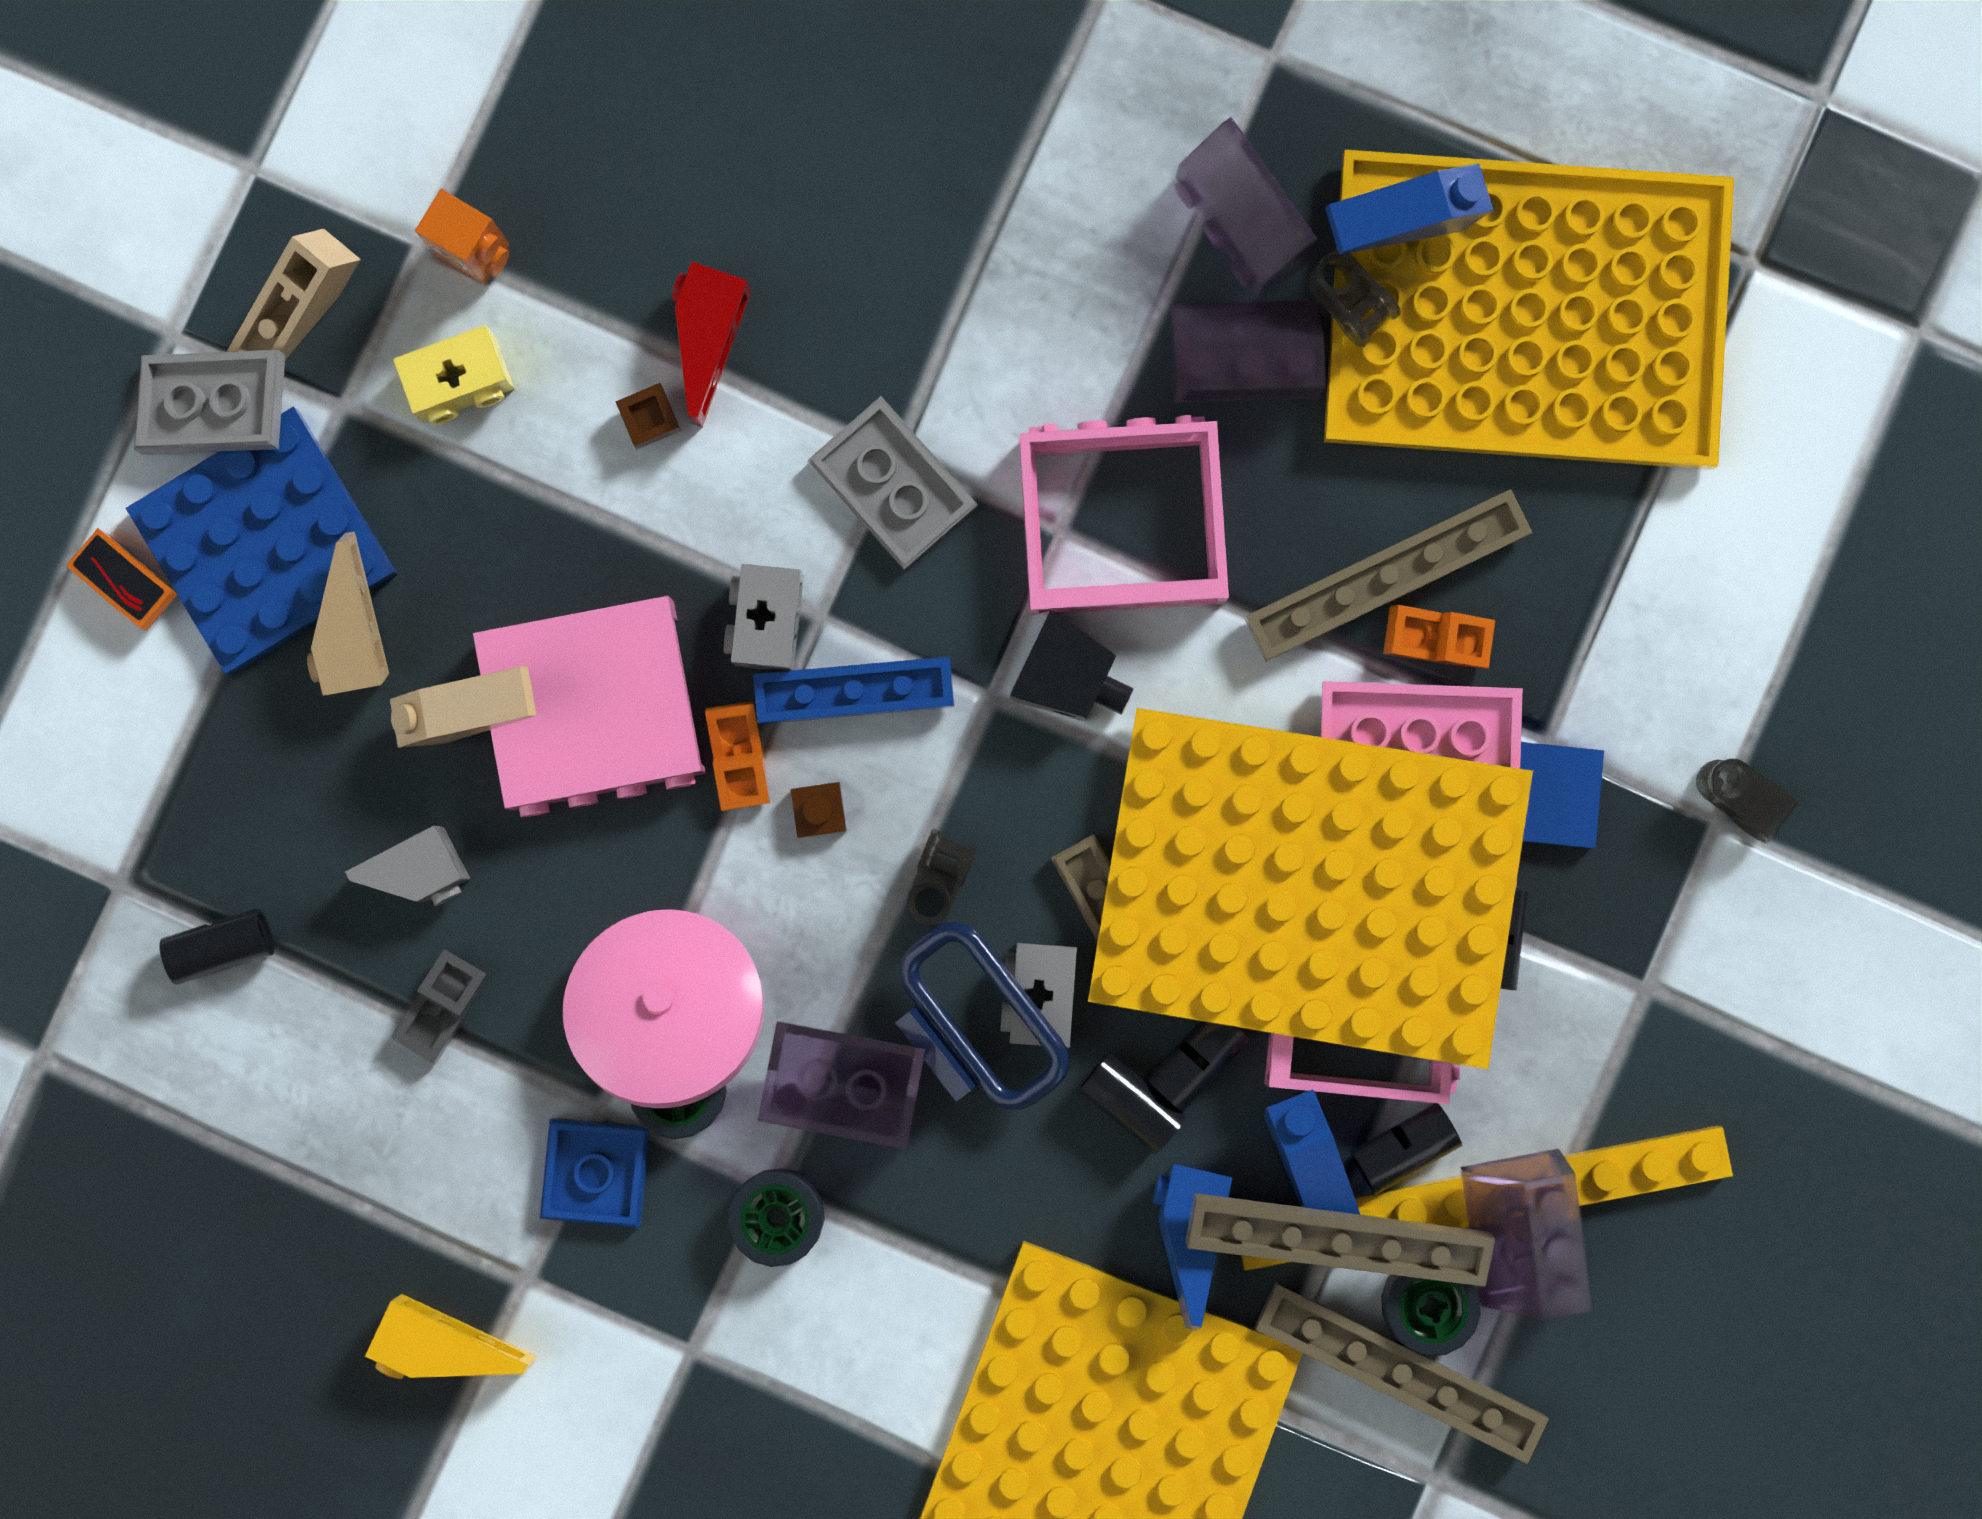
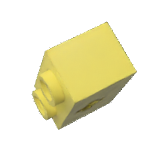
M486 325L393 359L412 413L423 423L430 421V424L437 425L448 422L459 415L457 410L476 404L478 408L494 405L504 399L503 393L514 390L495 335ZM459 370L463 374L459 377L460 385L453 388L449 384L453 381L452 372Z

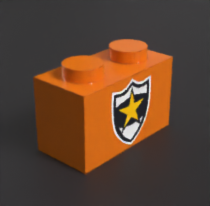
M443 189L439 190L415 229V232L435 256L484 285L491 275L497 276L502 271L509 258V251L507 249L510 243L493 219Z

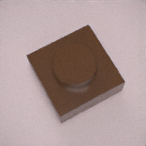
M661 383L615 401L636 450L681 431Z
M840 782L790 789L797 838L847 831Z

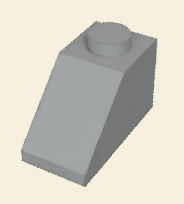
M432 826L345 871L349 881L416 902L432 900L435 906L460 895L462 892L459 885L471 880L445 828L440 826Z

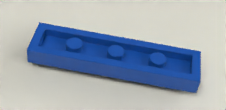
M950 657L753 674L758 724L954 707Z

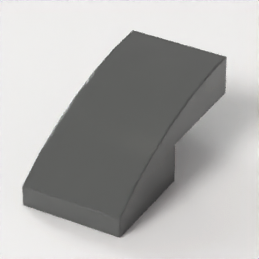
M444 949L418 988L417 992L419 995L391 1036L392 1039L436 1065L471 1007L487 974Z

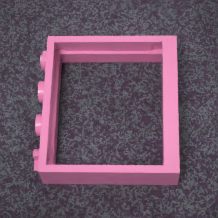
M1183 415L1175 418L1176 424L1156 425L1155 418L1145 417L1127 420V427L1107 428L1106 421H1085L1077 424L1078 430L1058 431L1057 424H1043L1042 427H1029V433H1020L1019 448L1030 616L1047 615L1050 610L1057 614L1225 604L1229 598L1217 421L1205 422V417ZM1199 445L1208 579L1044 589L1036 455Z
M1269 1033L1264 1082L1268 1087L1305 1091L1313 1089L1316 1092L1449 1104L1450 1093L1456 1094L1457 1080H1460L1459 1065L1430 1060L1428 1085L1291 1072L1294 1037Z

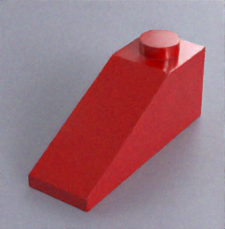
M691 261L687 274L680 273L676 279L672 292V301L676 302L675 313L688 416L694 425L703 428L749 301L751 289L748 281Z

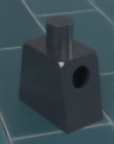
M1050 610L1010 693L1009 699L1016 703L1086 721L1094 702L1122 715L1134 688L1107 676L1116 658L1113 652L1059 614Z

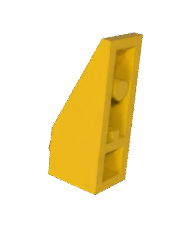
M403 1294L390 1301L365 1357L377 1362L375 1368L378 1371L396 1379H403L404 1375L410 1378L524 1374L533 1365L536 1356Z

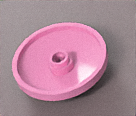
M681 910L643 912L623 919L602 932L588 945L575 963L569 976L563 999V1023L566 1038L574 1057L585 1073L600 1088L617 1099L650 1108H671L691 1104L710 1096L728 1084L741 1071L752 1055L759 1040L764 1019V995L761 980L753 960L741 942L730 931L715 921L696 913Z

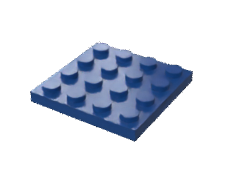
M294 406L281 414L279 449L217 452L125 508L223 672L229 676L317 624L335 545L345 533L355 531L369 592L398 574L301 413Z

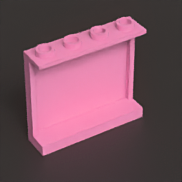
M669 596L473 633L480 675L520 666H528L537 716L490 730L505 809L519 810L521 818L549 813V804L568 800L569 808L583 807L599 803L598 794L616 791L618 799L647 794L646 785L665 782L666 789L682 788L696 784L694 776L706 774L705 766L701 765L675 621L678 620L675 604Z

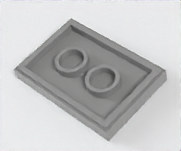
M277 349L141 356L134 450L141 454L279 449L285 354Z
M882 396L808 459L809 464L904 571L978 508V504Z

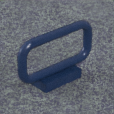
M960 922L943 923L933 928L908 949L900 965V978L906 993L916 1006L898 1019L895 1024L956 1102L978 1085L996 1105L1008 1110H1022L1034 1105L1059 1086L1065 1079L1069 1068V1054L1062 1038L975 929ZM949 942L960 943L967 949L1049 1056L1050 1063L1048 1068L1019 1090L1008 1089L1001 1083L920 977L919 969L921 964Z

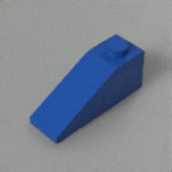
M1480 164L1436 171L1338 201L1325 207L1339 255L1461 232L1494 211Z
M1312 1089L1266 1107L1263 1117L1300 1206L1361 1215L1333 1135L1314 1090Z
M1173 1164L1168 1169L1167 1176L1158 1175L1152 1203L1160 1205L1158 1222L1185 1329L1196 1331L1202 1327L1217 1252L1188 1249L1185 1239L1194 1193L1229 1197L1232 1177Z

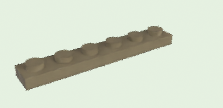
M1510 489L1245 616L1244 619L1265 662L1513 544L1531 535L1533 532Z
M1194 1193L1185 1241L1188 1249L1485 1287L1495 1238L1489 1231Z
M1275 1282L1254 1326L1257 1331L1526 1464L1529 1463L1549 1420L1545 1414L1423 1354L1409 1350L1405 1345Z

